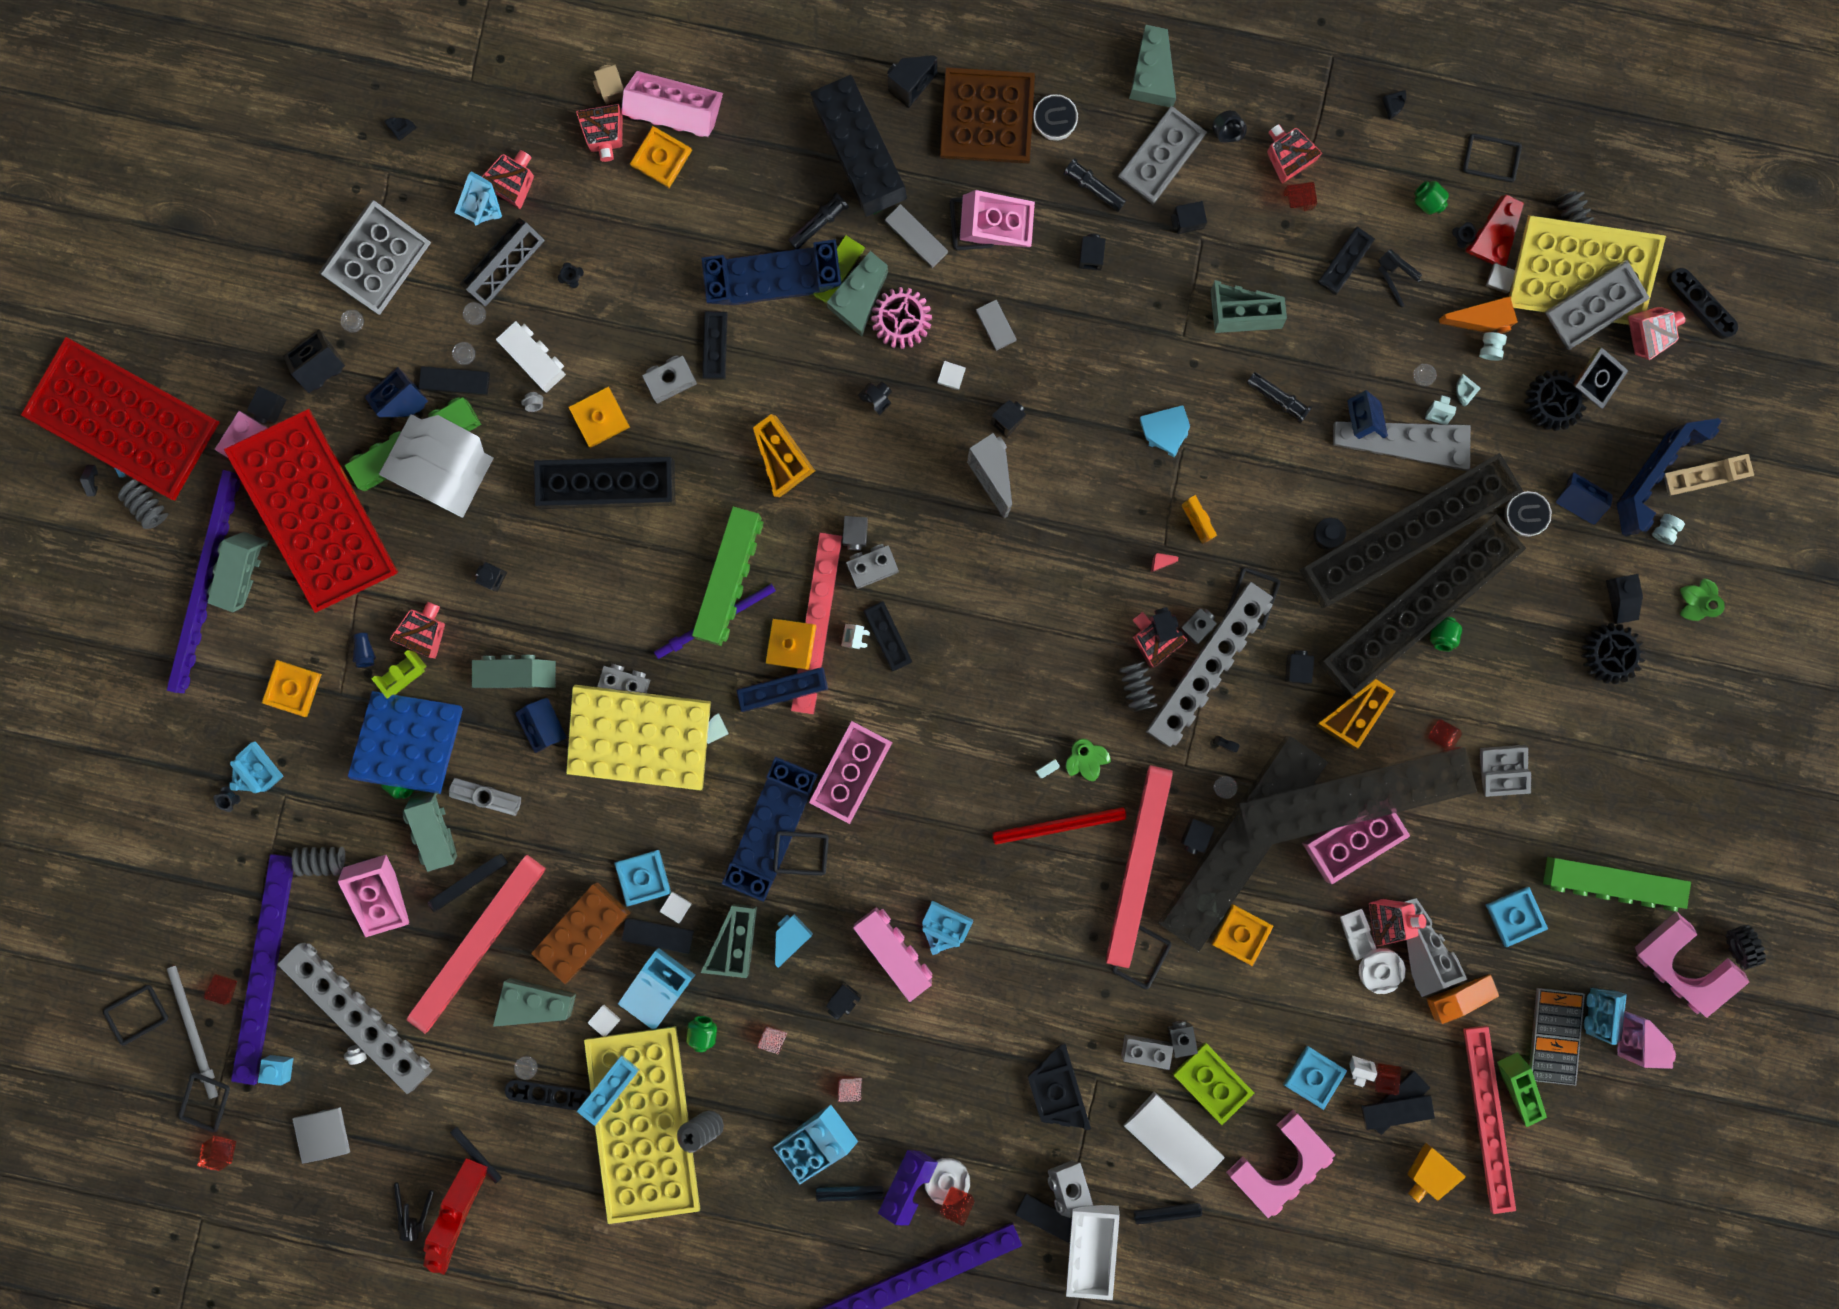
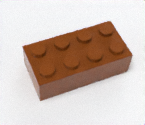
M597 882L587 890L531 954L566 984L572 980L631 912Z

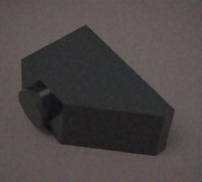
M1008 400L992 415L991 424L1008 438L1025 419V409L1017 401L1013 403L1011 400Z
M1639 574L1606 580L1615 624L1639 620L1643 599Z

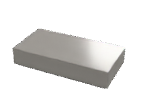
M997 300L976 309L996 351L1016 341V337Z

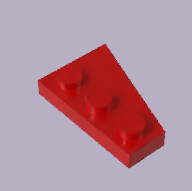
M1508 195L1501 196L1488 215V220L1484 227L1479 229L1473 244L1469 245L1465 252L1493 265L1496 263L1506 267L1524 203Z

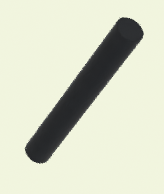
M458 1127L450 1132L475 1162L487 1167L486 1174L495 1184L503 1178Z

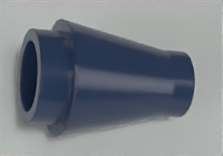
M355 634L353 662L358 668L373 666L376 656L368 639V634Z

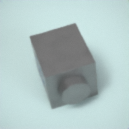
M844 517L843 545L848 546V550H861V547H866L867 517Z

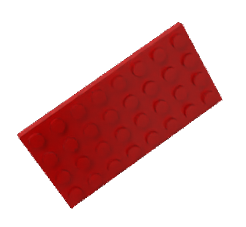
M67 337L62 342L21 414L30 421L174 501L220 423L218 420Z
M310 409L224 449L315 613L398 573Z

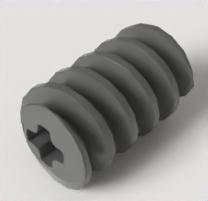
M1573 191L1555 199V202H1562L1558 205V210H1565L1561 214L1562 219L1569 218L1567 221L1589 224L1594 220V217H1586L1591 208L1583 209L1588 200L1579 199L1585 194L1584 191Z
M133 479L121 488L118 498L124 502V506L129 509L130 513L135 515L136 520L141 522V526L144 529L154 528L161 524L169 514H161L164 506L155 507L159 500L156 498L150 500L153 493H144L147 490V486H139L141 482Z
M1143 663L1119 669L1120 673L1127 674L1121 680L1129 682L1124 687V690L1131 691L1126 696V699L1133 700L1128 705V708H1135V711L1157 706V703L1150 702L1155 697V694L1148 693L1153 688V685L1145 684L1151 677L1143 675L1149 670L1148 667H1141Z
M296 847L292 853V866L297 876H303L304 874L306 876H312L313 874L316 876H321L322 874L325 876L331 874L338 876L341 874L345 864V849L343 847L339 848L338 853H336L335 847H331L329 853H327L325 847H321L319 854L316 847H312L310 854L307 847L302 849L301 854L298 847Z
M707 1110L680 1126L677 1133L680 1147L688 1153H694L717 1138L718 1135H721L724 1127L723 1120L715 1111Z

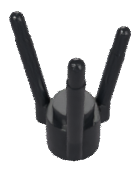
M1390 249L1378 260V263L1381 265L1378 270L1383 274L1400 307H1404V303L1387 271L1393 273L1400 267L1417 282L1421 281L1419 277L1422 274Z
M395 1182L399 1238L403 1241L417 1240L419 1232L424 1231V1222L434 1191H429L419 1222H417L416 1218L409 1217V1205L407 1203L404 1204L403 1219L399 1183Z

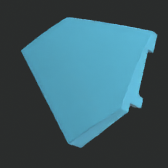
M471 171L454 213L474 222L475 225L491 219L501 218L502 214L492 183Z
M1184 406L1140 417V424L1146 440L1149 441V446H1156L1167 451L1168 455L1175 457L1183 440L1187 438L1188 430L1190 429Z
M257 742L250 743L236 756V760L230 762V765L233 767L230 789L234 791L265 792L284 777Z
M932 901L922 921V930L925 932L932 955L952 947H959L960 943L964 942L973 919Z

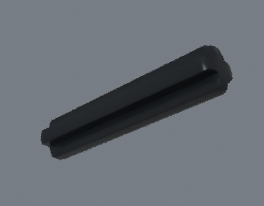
M883 1186L816 1189V1201L881 1200L884 1197Z
M1199 1203L1134 1211V1221L1137 1225L1202 1216V1208Z

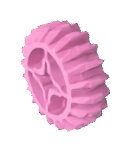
M899 287L898 294H895V291L890 289L891 296L888 297L887 294L883 293L882 298L884 302L877 299L876 304L878 307L872 308V312L876 314L871 317V321L876 322L873 325V330H880L877 333L878 338L885 336L884 344L892 340V348L896 347L897 342L900 343L901 349H904L905 342H908L911 348L913 347L912 340L914 339L917 343H920L921 338L919 335L926 337L927 332L924 329L931 328V324L926 322L932 320V315L926 314L930 311V306H924L926 303L925 298L918 301L919 292L911 296L912 289L908 288L906 294L903 293L902 287ZM902 302L898 309L886 310L892 304ZM909 304L917 309L920 320L908 312ZM904 310L905 319L900 322L899 326L898 318L896 317H900ZM883 317L888 318L889 321L895 324L894 333L886 328L883 323ZM917 326L912 332L900 335L905 327Z

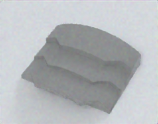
M410 414L379 475L463 518L494 458L484 453L478 436L443 417L436 415L420 419Z

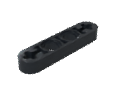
M1678 268L1668 275L1667 282L1669 287L1718 338L1727 339L1736 334L1738 331L1737 321L1690 271L1685 268ZM1681 275L1683 279L1680 283H1677V276ZM1690 283L1691 286L1684 291L1683 288ZM1691 290L1699 292V301H1693L1690 298ZM1707 306H1712L1715 309L1714 317L1711 318L1706 315L1705 309ZM1720 317H1722V319L1719 320L1718 323H1715V322H1714L1715 320H1717V319H1719ZM1725 324H1728V331L1724 332L1722 329Z
M502 853L428 901L427 904L433 912H436L508 864Z
M521 1078L511 1080L505 1087V1095L509 1100L578 1111L582 1106V1101L574 1100L573 1104H570L572 1092H575V1098H581L585 1094L587 1099L591 1094V1090L586 1088ZM515 1084H518L519 1089L525 1090L527 1088V1085L530 1086L527 1092V1097H525L526 1092L522 1091L519 1092L517 1095H514V1091L511 1090V1087L515 1086ZM535 1087H541L544 1090L545 1095L542 1099H536L533 1096V1089ZM559 1090L567 1094V1100L564 1103L558 1102L555 1098V1094Z

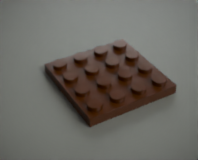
M946 68L940 158L1029 164L1035 73Z

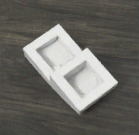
M1362 909L1340 917L1355 960L1362 959L1370 951L1377 949Z

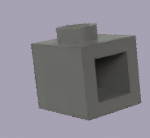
M1200 608L1192 614L1179 630L1196 645L1217 623L1214 621L1215 617L1211 612Z
M1185 1020L1172 1023L1173 1026L1167 1027L1170 1043L1173 1046L1172 1054L1175 1058L1198 1054L1193 1026L1190 1023H1186Z

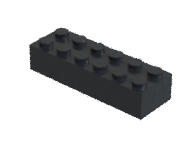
M848 75L810 92L813 106L865 216L867 217L906 200L907 195L904 183L852 75Z
M672 457L534 460L535 506L539 509L676 506L675 461Z

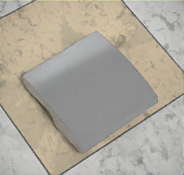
M1526 745L1480 748L1481 776L1485 797L1531 793V771L1528 769V747Z
M341 1107L293 1118L302 1164L350 1153Z

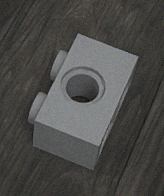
M673 356L666 361V364L660 367L658 365L646 370V374L642 375L657 404L697 385L683 356ZM667 373L675 375L672 382H664L663 379Z
M1125 1034L1121 1058L1124 1062L1170 1070L1173 1046L1170 1042Z
M1070 1161L1048 1170V1184L1051 1190L1054 1191L1056 1197L1054 1201L1055 1207L1061 1215L1070 1218L1072 1217L1073 1209L1093 1206L1081 1163ZM1070 1184L1071 1192L1067 1195L1066 1188Z

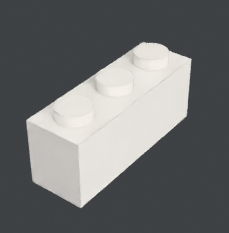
M515 321L496 340L547 393L566 375L561 370L564 365L555 356L551 359L546 354L549 349L540 340L536 343L531 338L534 333L525 324L520 326Z

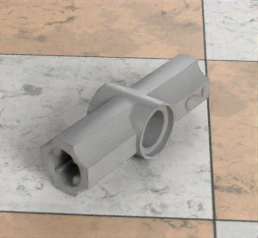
M454 778L449 790V797L513 816H516L521 804L520 796ZM483 791H487L490 795L487 803L481 800Z

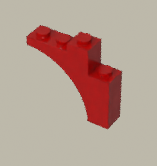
M466 1158L443 1199L439 1216L425 1240L424 1251L426 1254L423 1266L429 1271L443 1275L446 1273L462 1226L485 1179L486 1166Z

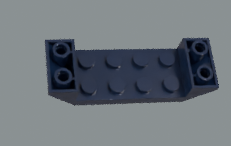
M836 239L813 242V248L726 259L724 255L703 257L701 259L707 303L740 305L813 295V293L826 292L841 285Z
M1716 418L1690 422L1667 431L1617 502L1622 535L1627 537L1643 531L1646 532L1654 523L1652 519L1656 512L1643 503L1651 496V488L1665 476L1663 471L1667 466L1675 462L1678 457L1676 453L1680 447L1701 444L1708 439L1712 440L1719 432L1717 427L1722 420Z
M778 757L774 758L759 800L734 859L730 863L723 879V885L760 901H765L777 875L773 871L775 835L778 831L795 832L818 774ZM780 836L777 869L780 868L793 836Z

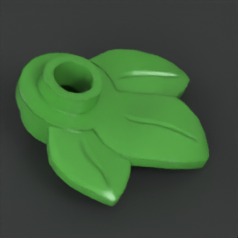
M1704 578L1699 587L1689 585L1680 589L1683 599L1688 604L1680 612L1683 618L1699 621L1706 616L1717 617L1724 611L1725 603L1718 596V587L1711 580ZM1709 602H1715L1717 608H1709Z
M1082 738L1075 741L1072 745V754L1066 761V769L1070 776L1080 772L1085 779L1095 781L1100 773V765L1110 763L1111 758L1104 747L1093 745L1088 739ZM1087 747L1086 753L1081 754L1080 749Z

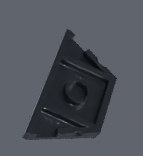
M1064 1042L1027 1077L1041 1122L1090 1130L1091 1126Z

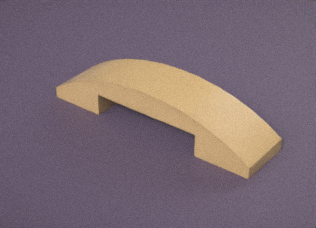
M1749 454L1718 462L1665 473L1664 480L1668 495L1671 496L1754 476Z

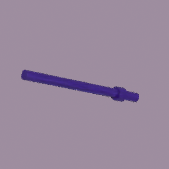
M772 583L735 604L734 607H737L736 614L774 593L776 590ZM694 629L680 637L675 636L669 640L668 644L654 651L657 658L660 659L672 651L676 652L682 649L684 644L694 639L692 636Z

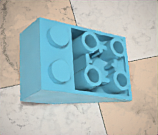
M658 948L641 969L618 1005L652 1030H655L694 978L695 974Z
M1591 988L1587 996L1588 1016L1584 1020L1586 1034L1611 1045H1616L1622 1041L1627 994Z
M829 1105L772 1148L798 1183L801 1184L846 1156L857 1144L858 1140L832 1105Z

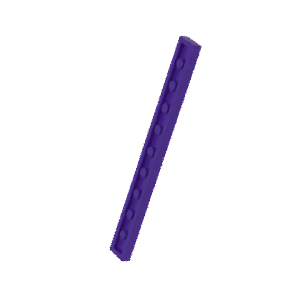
M222 471L167 691L185 693L190 684L189 673L196 661L195 650L201 641V626L207 618L206 607L209 598L207 592L214 578L213 567L218 561V547L224 540V536L228 534L229 517L235 508V493L240 488L238 474L230 471Z
M270 854L231 1082L250 1085L257 1084L294 871L292 857Z
M1012 1222L818 1309H882L1022 1246V1242Z

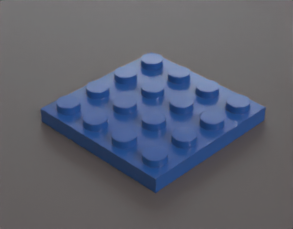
M372 691L349 770V779L441 794L463 711L462 706L398 695H391L387 699L383 693Z

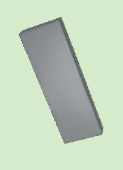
M901 204L885 219V223L931 268L948 253V250Z

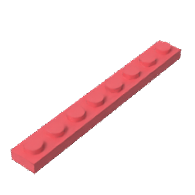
M820 533L805 622L816 625L809 670L822 667L843 538L839 535ZM798 668L797 674L809 670ZM817 693L793 699L791 711L814 714Z
M1489 1027L1464 1028L1490 1211L1493 1214L1516 1211Z

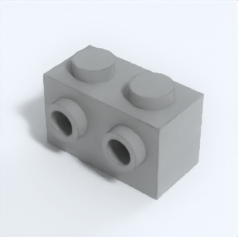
M883 544L872 547L870 549L871 552L863 555L860 552L849 557L850 561L846 563L857 589L899 573L889 545L884 547Z
M612 663L610 667H603L598 688L647 693L651 680L645 678V673L633 670L632 674L623 672L625 667Z

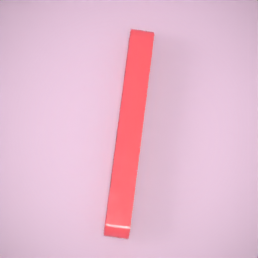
M1149 765L1108 946L1106 964L1129 968L1171 784L1173 771L1170 769Z
M529 855L522 859L409 1014L406 1021L424 1034L430 1030L546 870L544 866Z

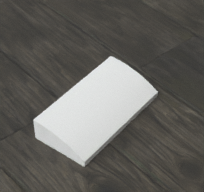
M1155 1092L1149 1096L1124 1124L1127 1130L1191 1189L1208 1176L1224 1159V1156Z
M1097 1205L1073 1209L1066 1297L1113 1300L1120 1216L1119 1206Z

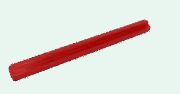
M1121 807L992 833L993 842L997 845L1125 820L1126 812Z

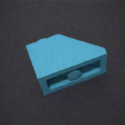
M795 914L792 917L786 915L777 924L780 927L776 931L775 965L778 968L813 935Z

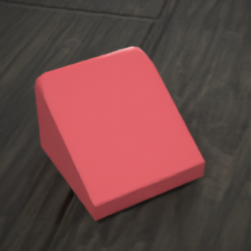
M1160 553L1153 556L1151 572L1176 563L1179 557Z

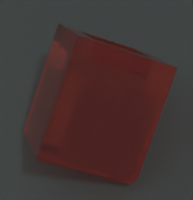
M1314 182L1287 185L1283 191L1284 196H1288L1290 208L1303 207L1304 211H1310L1318 204Z
M213 1136L202 1144L198 1166L221 1171L232 1163L236 1141Z
M950 1187L939 1212L943 1218L964 1227L975 1200L971 1194L955 1187Z

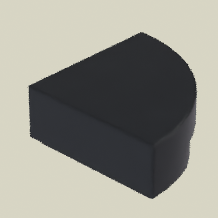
M1406 90L1389 94L1382 98L1389 120L1397 116L1403 109L1406 101Z
M392 117L384 121L399 141L417 128L409 119Z
M87 465L80 478L87 496H95L98 490V486H94V476H98L95 465Z
M1215 736L1213 744L1232 753H1237L1240 747L1238 743L1226 740L1221 736Z

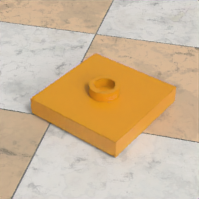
M652 126L630 165L670 188L692 149Z
M609 387L569 407L590 448L630 428Z
M1196 495L1187 499L1182 504V508L1201 543L1204 544L1216 537L1217 534L1210 523L1208 514L1203 510Z
M773 619L766 664L809 670L816 625Z
M276 660L262 703L307 717L322 674Z
M1231 904L1211 944L1253 967L1273 925Z

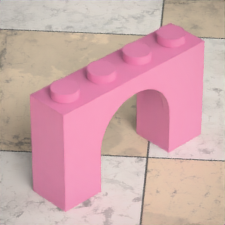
M1676 911L1635 947L1638 955L1636 958L1643 966H1650L1654 970V975L1662 983L1668 982L1676 996L1679 998L1684 997L1689 1001V1007L1696 1014L1701 1012L1708 1018L1745 987L1749 980L1746 974L1729 958L1702 978L1690 979L1676 973L1672 968L1674 956L1697 936L1694 927Z
M1294 1110L1290 1111L1277 1124L1282 1132L1293 1142L1298 1152V1163L1290 1176L1275 1181L1266 1179L1244 1157L1239 1159L1227 1171L1232 1180L1267 1218L1271 1215H1277L1282 1210V1205L1288 1199H1294L1299 1194V1189L1304 1184L1311 1183L1316 1178V1173L1321 1168H1327L1335 1156L1332 1150Z

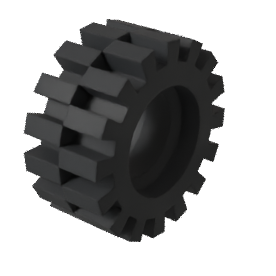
M1745 924L1726 932V938L1728 939L1726 943L1729 945V952H1732L1731 956L1733 959H1736V964L1740 965V968L1747 970L1764 964L1766 954L1763 951L1765 949L1761 945V939H1758L1757 932H1754L1752 927Z

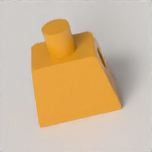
M1425 1143L1408 1171L1407 1175L1416 1182L1408 1194L1418 1203L1427 1193L1436 1200H1440L1466 1176L1435 1149Z

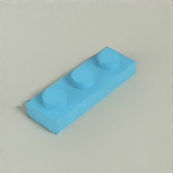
M621 1055L577 1112L595 1126L640 1069Z

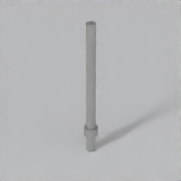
M177 967L167 968L200 1070L199 1074L213 1079L215 1076L213 1070L209 1068ZM200 1080L201 1083L204 1082L209 1099L218 1096L215 1085Z

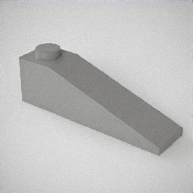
M1417 898L1405 901L1414 905L1415 914H1423L1426 918L1425 928H1418V936L1407 939L1412 977L1421 997L1467 980L1458 958L1454 952H1448L1443 944L1445 941L1443 936L1435 933L1432 928V920Z

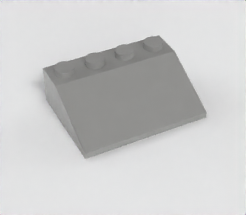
M370 200L319 271V274L380 315L431 242L376 201Z
M992 433L969 449L967 463L1003 518H1006L1012 506L1005 450L1007 446L1000 436L996 438L994 433Z

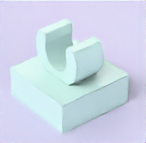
M1441 395L1440 402L1434 401L1429 407L1425 419L1447 425L1455 415L1456 407L1449 405V397Z
M845 624L841 646L855 649L867 647V644L862 643L861 640L862 635H869L870 632L864 630L863 626Z

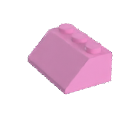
M1625 1011L1622 1041L1618 1043V1056L1644 1068L1673 1069V1062L1676 1058L1673 1044L1650 1020Z

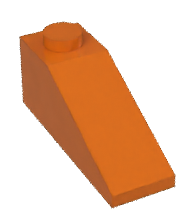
M1511 297L1447 313L1439 319L1440 324L1485 333L1497 331L1500 334L1511 331V327L1518 322Z
M1489 974L1426 998L1434 1020L1444 1024L1472 1012L1499 997L1492 976Z

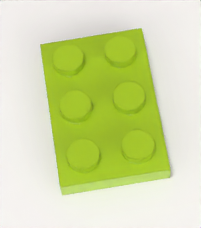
M1204 1042L1197 1049L1198 1054L1191 1055L1173 1075L1223 1125L1254 1092Z

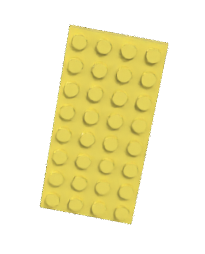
M676 1026L585 1039L591 1093L621 1055L640 1069L595 1125L608 1224L700 1211L693 1153L684 1151L677 1140L680 1126L688 1122L689 1119Z

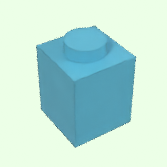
M270 1055L261 1059L258 1083L281 1086L289 1082L293 1058Z

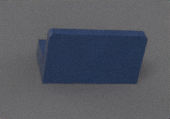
M1365 390L1347 400L1355 437L1361 439L1374 431L1382 438L1388 437L1382 404L1376 397Z
M1573 472L1568 478L1566 489L1557 498L1556 503L1595 525L1611 507L1613 495Z
M548 698L526 705L515 713L534 753H538L550 745L566 739V734Z

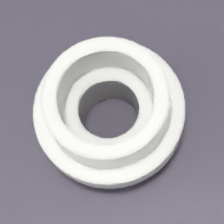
M358 1045L349 1047L344 1054L345 1060H348L350 1065L361 1063L367 1059L366 1053Z

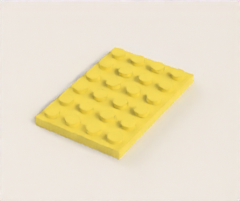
M1528 215L1509 294L1513 308L1545 312L1624 260H1628L1650 298L1666 236ZM1650 299L1618 318L1614 323L1629 325L1628 316L1646 311Z
M574 685L572 691L567 774L702 790L711 701Z

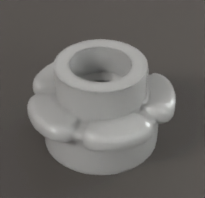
M536 392L526 394L525 399L521 401L528 412H535L543 408V396L538 395Z

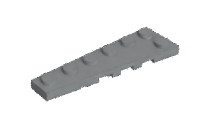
M1334 422V446L1370 451L1375 454H1385L1401 459L1416 460L1421 463L1437 464L1442 467L1463 471L1470 470L1471 425L1386 423L1388 437L1382 438L1374 431L1358 439L1354 436L1351 422Z

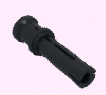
M1074 158L1065 169L1063 175H1068L1078 183L1080 188L1086 187L1119 212L1127 200L1094 177L1091 169L1087 170Z
M835 192L833 194L834 197L826 205H821L818 209L819 212L788 239L796 250L814 236L824 225L833 223L835 221L834 218L844 209L847 210L849 208L838 193Z
M1254 372L1247 381V384L1277 403L1281 407L1282 412H1288L1298 419L1299 424H1301L1312 409L1310 405L1306 406L1297 400L1295 395H1288L1257 372Z

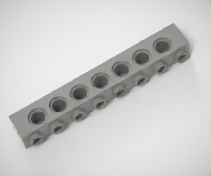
M1252 582L1246 584L1230 610L1145 731L1167 747H1171L1172 744L1176 746L1183 737V734H1181L1185 726L1189 727L1196 718L1194 715L1198 707L1202 708L1209 699L1206 696L1211 688L1215 690L1222 680L1219 677L1223 670H1229L1234 662L1232 657L1236 651L1240 653L1245 647L1247 641L1244 639L1249 632L1251 634L1255 632L1260 624L1258 622L1262 614L1266 615L1273 605L1270 603L1273 599L1271 595ZM1246 604L1253 606V616L1245 614L1244 607ZM1233 623H1238L1241 626L1242 631L1239 635H1235L1232 632L1231 626ZM1221 641L1226 642L1229 646L1226 654L1219 651L1218 646ZM1208 660H1213L1216 663V670L1214 672H1209L1206 669V662ZM1196 678L1203 681L1204 686L1201 691L1193 688V681ZM1183 697H1187L1191 701V706L1187 710L1182 709L1180 706V700ZM1171 715L1178 719V725L1174 729L1170 728L1167 724V719Z
M304 942L296 945L278 964L406 1094L412 1092L433 1071L429 1067L430 1063L422 1056L419 1057L413 1051L414 1047L408 1041H403L397 1035L398 1031L391 1024H386L381 1019L382 1015L375 1008H370L365 1003V998L359 992H354L349 987V982L343 976H338L333 971V966L327 960H322L317 955V950L311 944ZM307 962L313 967L312 973H308L305 969ZM323 978L329 983L328 989H324L321 985ZM339 994L345 998L344 1006L340 1005L337 1001ZM354 1011H358L361 1014L360 1022L354 1019ZM370 1027H374L377 1030L376 1038L370 1035ZM386 1043H390L393 1046V1054L386 1051ZM402 1059H405L409 1062V1070H406L402 1067Z

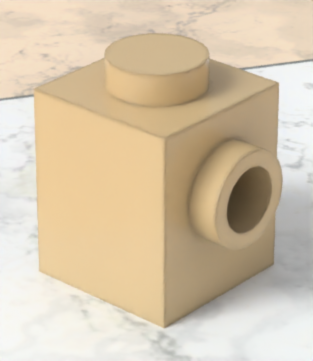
M604 65L599 70L594 71L597 79L593 81L597 94H602L606 104L623 99L624 87L616 65Z

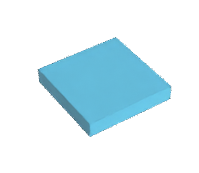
M659 850L614 863L627 907L671 894Z
M1524 887L1486 904L1504 947H1509L1548 929L1530 887Z
M1306 1045L1283 1085L1324 1110L1347 1070Z

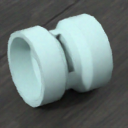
M1494 332L1484 333V347L1480 350L1479 356L1492 361L1502 360L1504 354L1502 347L1506 344L1507 336Z
M1664 514L1660 520V526L1655 528L1652 535L1663 543L1673 545L1677 539L1676 534L1682 531L1685 523L1673 515Z

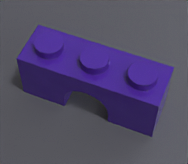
M907 1150L878 1214L894 1225H909L919 1205L913 1201L914 1194L920 1185L930 1182L938 1162L921 1151Z

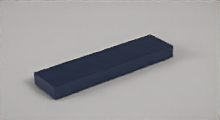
M821 667L741 688L736 691L741 712H746L826 691L828 686L824 668Z

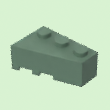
M1145 25L1129 99L1165 107L1174 106L1176 93L1168 29Z
M870 251L827 301L828 309L861 337L888 274V265Z
M1214 280L1211 288V301L1215 333L1283 328L1287 319L1285 297L1257 290L1253 292L1242 289L1241 286L1237 285L1232 287Z
M242 532L224 539L219 544L218 561L213 567L214 578L207 592L209 595L208 604L230 612H235L244 607L253 584V580H250L254 566H260L261 561L257 558L262 546L267 547L268 540Z
M501 655V660H495V656H481V660H472V688H555L556 661L535 659V655H521V659H515V655Z
M422 791L411 795L404 808L403 818L405 823L411 827L412 842L414 845L417 844L420 851L418 853L420 863L425 865L428 872L454 864L457 853L450 828H446L442 815L446 814L444 808L439 809L436 798L437 793Z
M732 905L701 973L741 978L748 977L757 906Z
M509 978L503 983L493 1027L566 1020L572 1014L576 993Z

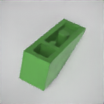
M1517 1052L1498 1061L1503 1081L1524 1125L1529 1127L1547 1118L1532 1069Z

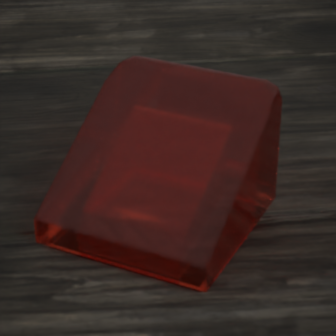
M1439 719L1428 739L1451 752L1462 736V732L1455 726Z
M215 974L203 999L222 1005L231 1003L237 981Z
M766 1024L757 1048L779 1054L788 1032Z
M1378 1064L1375 1092L1399 1095L1401 1067Z
M839 1076L838 1102L861 1101L862 1077Z

